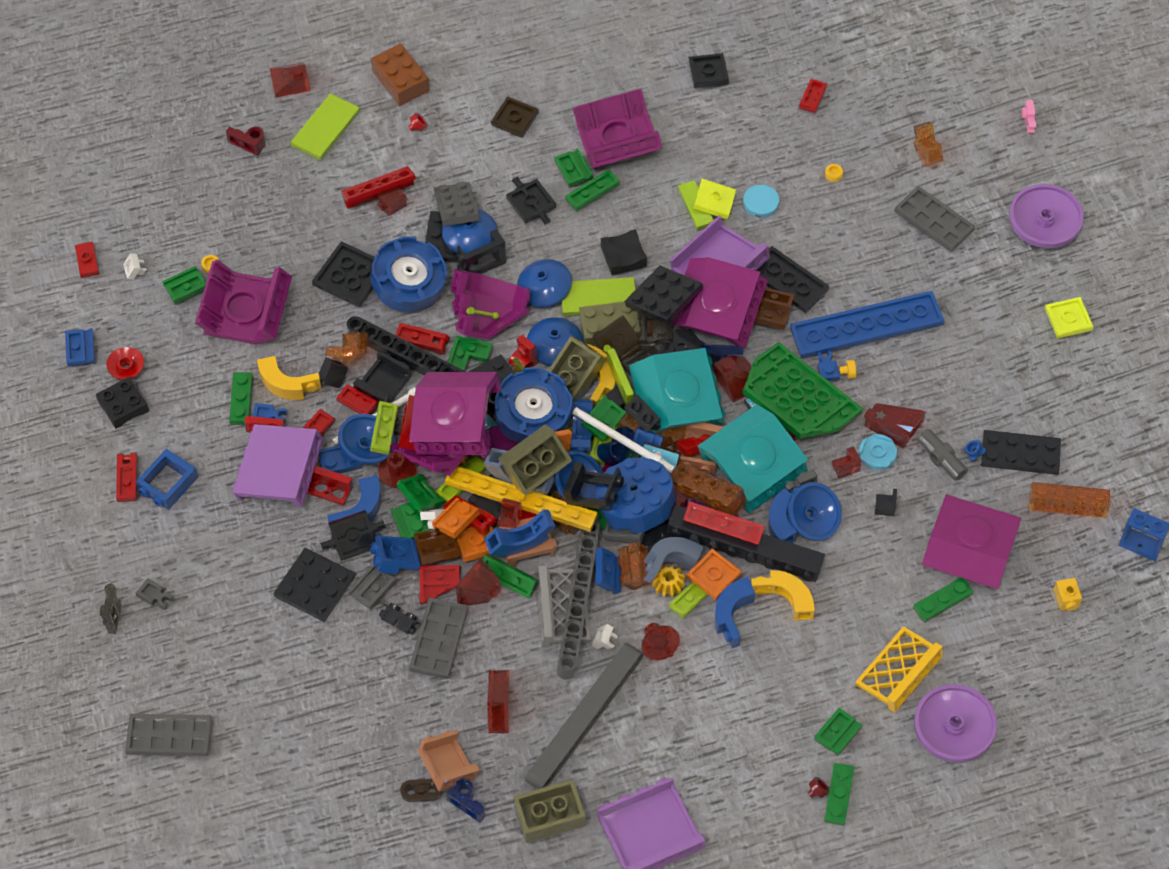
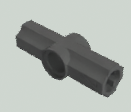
M931 429L924 430L918 436L917 441L929 453L932 462L937 467L941 466L954 480H960L967 473L968 468L955 456L952 446L947 442L943 443Z

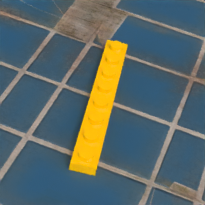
M458 466L445 479L446 485L534 514H539L543 509L549 510L553 520L591 532L598 517V512L580 506L567 505L565 501L534 491L524 495L513 484Z

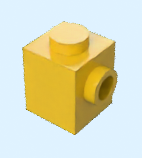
M1076 578L1056 581L1053 591L1060 611H1073L1080 607L1082 596Z

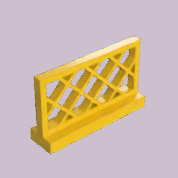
M903 626L856 680L855 685L887 704L888 709L896 713L942 659L943 648L940 644L936 642L932 644ZM905 634L912 639V642L900 644V639ZM925 646L928 650L925 653L917 654L916 647ZM913 647L914 654L902 655L901 649ZM899 649L900 656L888 658L890 650ZM915 659L916 664L913 667L905 668L904 661ZM901 661L902 668L890 670L889 663ZM887 663L888 670L876 672L878 664ZM903 673L904 678L901 681H892V675ZM889 675V683L878 684L877 677ZM875 677V685L863 683L866 678ZM889 687L892 689L888 697L882 695L879 690Z

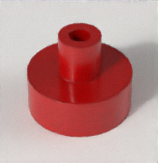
M415 113L410 117L411 124L408 127L411 131L415 129L423 131L427 127L425 119L419 113Z

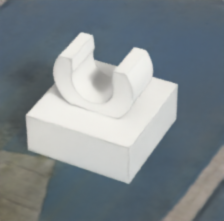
M130 253L123 264L127 279L134 280L137 274L144 275L146 272V268H141L144 260H138L137 254Z
M432 509L420 512L421 520H428V528L435 529L432 522L445 509Z
M606 624L597 628L591 646L596 649L602 647L606 649L614 648L615 645L609 642V639L615 640L618 637L615 633H612L614 627Z

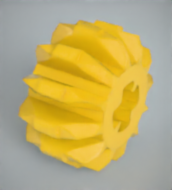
M664 564L663 569L660 568L653 579L652 587L656 588L657 594L662 592L663 597L669 594L673 598L674 593L680 594L681 589H684L685 575L681 574L680 568L675 569L674 564L670 568Z

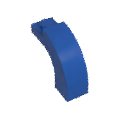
M574 399L573 411L577 407L589 414L593 409V400ZM574 414L571 451L591 452L592 434L584 426H581L584 420Z
M377 475L358 479L361 492L359 502L349 510L327 515L328 523L363 510L367 512L369 521H373L381 505V492Z
M798 487L794 488L791 493L786 488L783 489L772 501L768 520L770 536L791 543L796 541L797 531L792 527L787 515L790 497Z
M543 509L527 524L514 529L495 528L484 540L489 554L492 556L515 555L531 550L549 539L548 533L555 527L550 511Z
M748 577L739 579L727 586L720 594L716 603L715 628L717 634L723 632L726 642H730L732 648L740 646L741 638L732 615L738 608L754 603L755 592Z

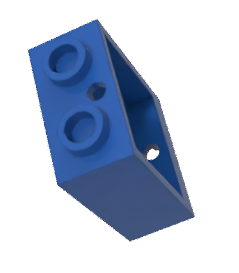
M165 449L139 477L136 483L138 492L143 497H149L158 507L161 508L163 506L169 510L197 480L198 474L194 466L168 449ZM167 465L181 474L182 477L164 495L149 485V483Z
M1133 508L1119 546L1152 561H1156L1167 536L1169 523ZM1132 528H1135V529H1137V530H1139V531H1142V532H1144V533H1146V534H1149V535H1151V536H1153V537H1155V538H1158L1159 540L1154 539V538H1152V537H1150V536H1147V535H1145V534H1143V533H1141V532H1138V531H1136V530H1134V529H1132Z

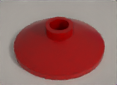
M122 347L109 355L106 367L109 374L116 379L123 380L127 377L132 379L143 370L144 358L137 349Z

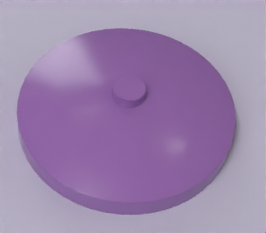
M1036 184L1023 189L1014 197L1009 211V221L1014 232L1023 241L1041 248H1057L1073 241L1079 234L1084 219L1083 209L1078 199L1066 189L1051 184Z
M949 684L931 690L921 699L914 717V729L919 742L930 754L947 762L962 763L980 757L990 748L996 735L997 718L992 705L981 693L967 686Z

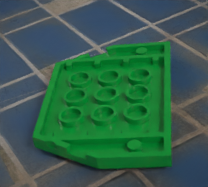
M777 342L754 359L743 389L745 396L755 404L774 414L779 422L799 439L839 432L863 412V408L780 342Z

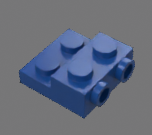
M377 535L375 542L371 543L370 553L374 554L373 566L377 567L378 572L397 574L399 568L406 570L419 569L420 561L415 539Z

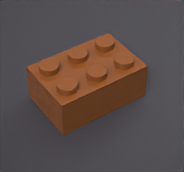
M402 43L371 58L372 72L399 107L430 91L429 78Z

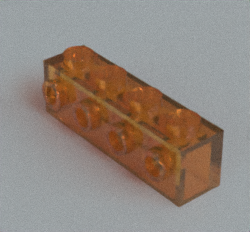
M680 462L670 474L677 493L715 510L735 516L747 501L744 490L739 485L730 484L723 478H717L707 471L696 469L691 464L687 465Z
M1032 482L1029 490L1028 510L1106 518L1110 508V490Z

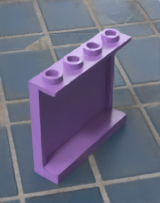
M718 216L703 231L699 232L693 240L687 243L683 249L672 256L670 266L671 270L685 275L690 258L710 257L757 270L770 258L769 246L765 243H761L759 246L755 245L724 226L721 216Z
M254 424L253 430L249 435L248 446L244 451L242 465L238 470L237 481L233 485V494L241 502H243L244 497L292 501L296 507H303L323 437L317 429Z
M673 777L669 779L663 778L653 786L642 787L637 793L623 795L618 801L605 803L597 809L599 822L623 869H659L705 848V839L702 834L698 833L674 786Z

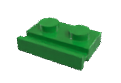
M578 148L576 151H569L554 157V161L569 188L584 183L587 179H593V174Z
M196 266L162 281L174 304L203 292L206 285Z
M604 395L589 415L613 429L626 411ZM585 421L581 423L582 427L584 426L588 429L587 431L601 442L608 436Z
M410 502L399 505L397 508H390L401 538L414 539V533L429 530L426 521L421 520L420 513Z
M838 708L814 736V740L829 751L834 752L838 757L860 731L863 724L855 721V718L841 708Z

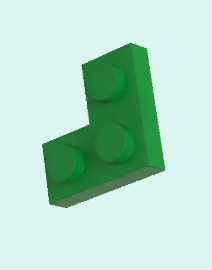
M456 336L447 362L466 371L469 359L487 362L493 344Z

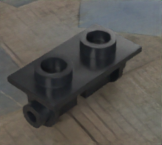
M636 394L624 408L647 433L650 430H659L661 427L659 420L661 418Z
M392 602L389 605L382 604L386 608L385 610L382 609L379 613L381 620L392 626L399 620L396 628L407 635L415 633L416 628L414 626L416 624L421 625L420 622L416 621L417 616L410 612L406 614L400 612L401 607Z

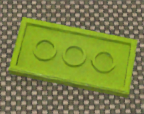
M330 93L290 142L291 146L321 161L358 115L360 107Z
M634 277L572 281L569 294L562 300L563 316L579 315V307L624 302L635 291Z

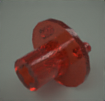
M400 452L389 454L387 459L381 462L378 467L380 480L388 487L398 488L399 480L415 476L417 472L415 463L410 462Z
M650 623L644 629L645 637L642 641V651L650 660L659 661L673 657V653L677 650L680 643V636L676 629L671 626H660L658 623Z

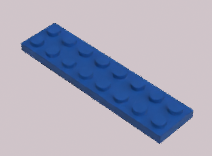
M928 291L790 324V330L800 357L805 358L818 355V352L822 354L828 352V350L835 351L944 325V318L933 291Z

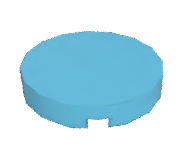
M755 185L746 190L743 196V206L750 215L765 218L777 211L779 195L770 186Z
M873 434L868 438H864L859 447L861 462L873 470L889 468L894 464L897 457V447L893 443L894 441L882 434Z

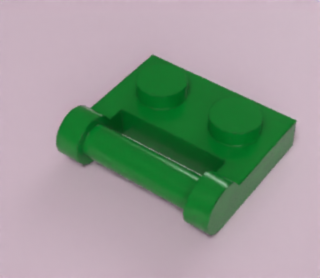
M423 474L399 480L397 484L399 490L419 513L433 508L440 509L446 503L444 498L439 497L427 483V479Z

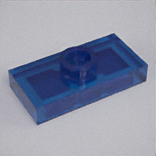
M701 345V348H706L707 353L716 354V357L727 358V354L743 355L744 349L733 345Z

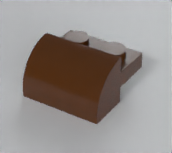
M765 288L754 323L785 330L795 294Z
M436 528L414 533L416 548L422 565H431L437 561L452 560L460 556L456 538L441 532L440 529Z

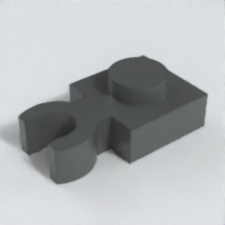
M814 470L802 472L795 481L785 483V487L791 493L794 488L803 484L817 482L818 475Z
M148 578L136 592L138 598L152 606L155 602H158L159 607L163 610L167 609L166 604L163 603L164 600L173 601L171 594L163 593L164 588Z

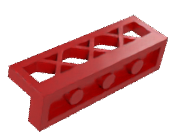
M407 166L341 190L344 204L349 209L414 185L413 180L416 177Z
M315 465L307 494L344 506L353 489L352 478ZM324 484L327 490L319 492L314 486ZM341 490L345 493L342 499L334 497L332 492Z
M690 501L683 519L685 522L755 545H759L765 527Z

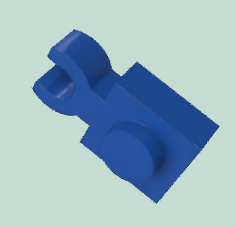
M828 350L827 357H823L821 352H818L817 359L820 362L817 364L818 373L829 382L839 380L840 374L836 360L831 361V350Z
M255 403L252 417L283 419L285 424V418L279 416L287 415V409L278 408L275 410L274 405Z

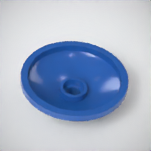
M477 209L479 221L442 226V237L446 246L457 253V246L460 245L466 254L491 243L490 231L497 229L494 219L488 213Z
M543 259L528 265L519 275L517 285L529 288L530 300L528 305L536 308H547L560 303L566 298L571 290L572 277L570 271L563 263L552 259Z
M559 317L546 318L537 322L530 329L527 339L536 346L538 362L546 366L553 364L570 336L576 337L583 342L580 329L573 322Z
M370 414L353 415L347 418L339 429L338 442L342 451L356 462L378 464L388 459L393 452L391 451V446L389 455L370 451L376 416ZM393 433V436H392V441H391V443H395V435H394V433Z
M576 450L567 452L572 461L554 474L556 487L564 499L563 490L575 462L583 463L585 471L603 473L597 461L585 452ZM584 483L579 496L596 499V485Z
M810 482L799 486L792 493L788 503L790 523L797 533L805 539L812 541L827 539L837 531L840 525L842 510L839 499L824 484Z

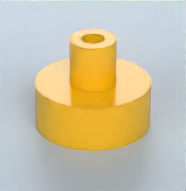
M846 360V366L839 367V373L846 374L848 379H855V360Z

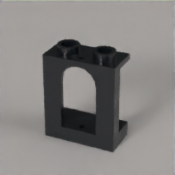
M498 230L490 231L491 243L466 254L460 245L457 246V269L483 274L505 264V241ZM493 254L496 259L479 268L469 269V266L474 261L487 255Z
M575 462L563 490L567 505L611 510L613 504L617 501L619 489L623 487L624 477L621 475L620 468L616 467L614 474L611 475L585 471L583 463ZM583 484L608 486L604 499L580 497L579 493Z

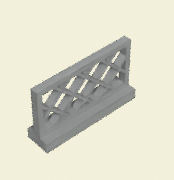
M538 567L536 579H538L537 596L542 646H550V643H561L562 636H555V630L558 627L564 628L563 622L565 621L567 610L561 605L569 599L570 592L566 594L559 587L564 582L571 587L569 578L573 576L574 569ZM550 575H557L562 581L556 585L550 580ZM555 591L564 597L559 603L552 598V594ZM588 603L583 626L585 636H582L581 643L591 642ZM557 608L565 614L560 621L553 615Z

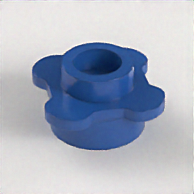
M972 440L967 443L964 452L969 455V460L974 461L980 455H984L986 449L981 446L980 440Z

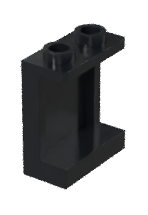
M379 351L376 362L362 379L357 378L354 381L353 386L355 389L378 401V404L379 401L392 403L411 378V370L407 363L400 362L390 354Z

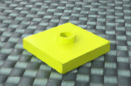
M701 179L693 209L721 216V218L728 220L736 189Z
M1081 297L1045 305L1044 309L1057 339L1093 331V324Z

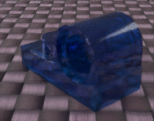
M629 427L615 429V431L631 440L632 429ZM612 438L611 442L598 445L597 456L606 465L611 467L625 460L628 447Z
M459 779L447 791V801L481 823L485 818V810L481 803L476 800L472 801L474 798L473 784L468 779ZM462 789H467L469 791L466 794L459 793V791Z

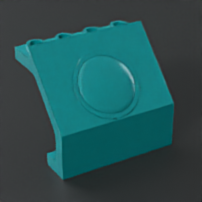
M706 348L652 355L629 365L635 393L661 418L659 420L660 429L657 431L650 430L651 432L661 436V432L674 427L700 423H710L718 426L726 424L725 412L720 402L721 395L716 386L717 379L711 366L712 359L707 354Z
M758 404L698 445L702 460H713L717 463L737 489L744 510L748 513H751L784 489L785 483L795 481L802 472L808 471L805 463L808 458L776 416Z

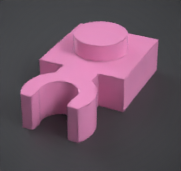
M1026 100L1025 107L1021 110L1022 118H1025L1027 133H1035L1033 100Z

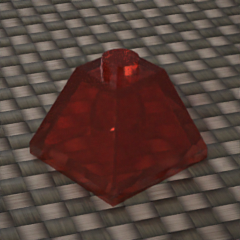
M304 62L269 68L275 98L310 91Z
M729 355L714 363L713 373L718 383L734 403L746 397L743 394V389L752 365L746 357Z
M481 558L476 561L457 584V603L468 606L489 603L492 598L498 596L501 590L500 579Z

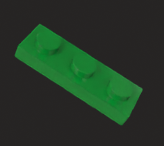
M608 169L567 194L565 200L577 212L618 187L620 181Z
M233 372L230 425H245V416H250L252 372Z
M488 553L484 555L478 571L528 599L532 597L538 579Z
M960 577L915 603L913 609L921 620L926 623L973 595L974 591L964 578Z
M834 763L824 819L825 823L845 826L854 766Z

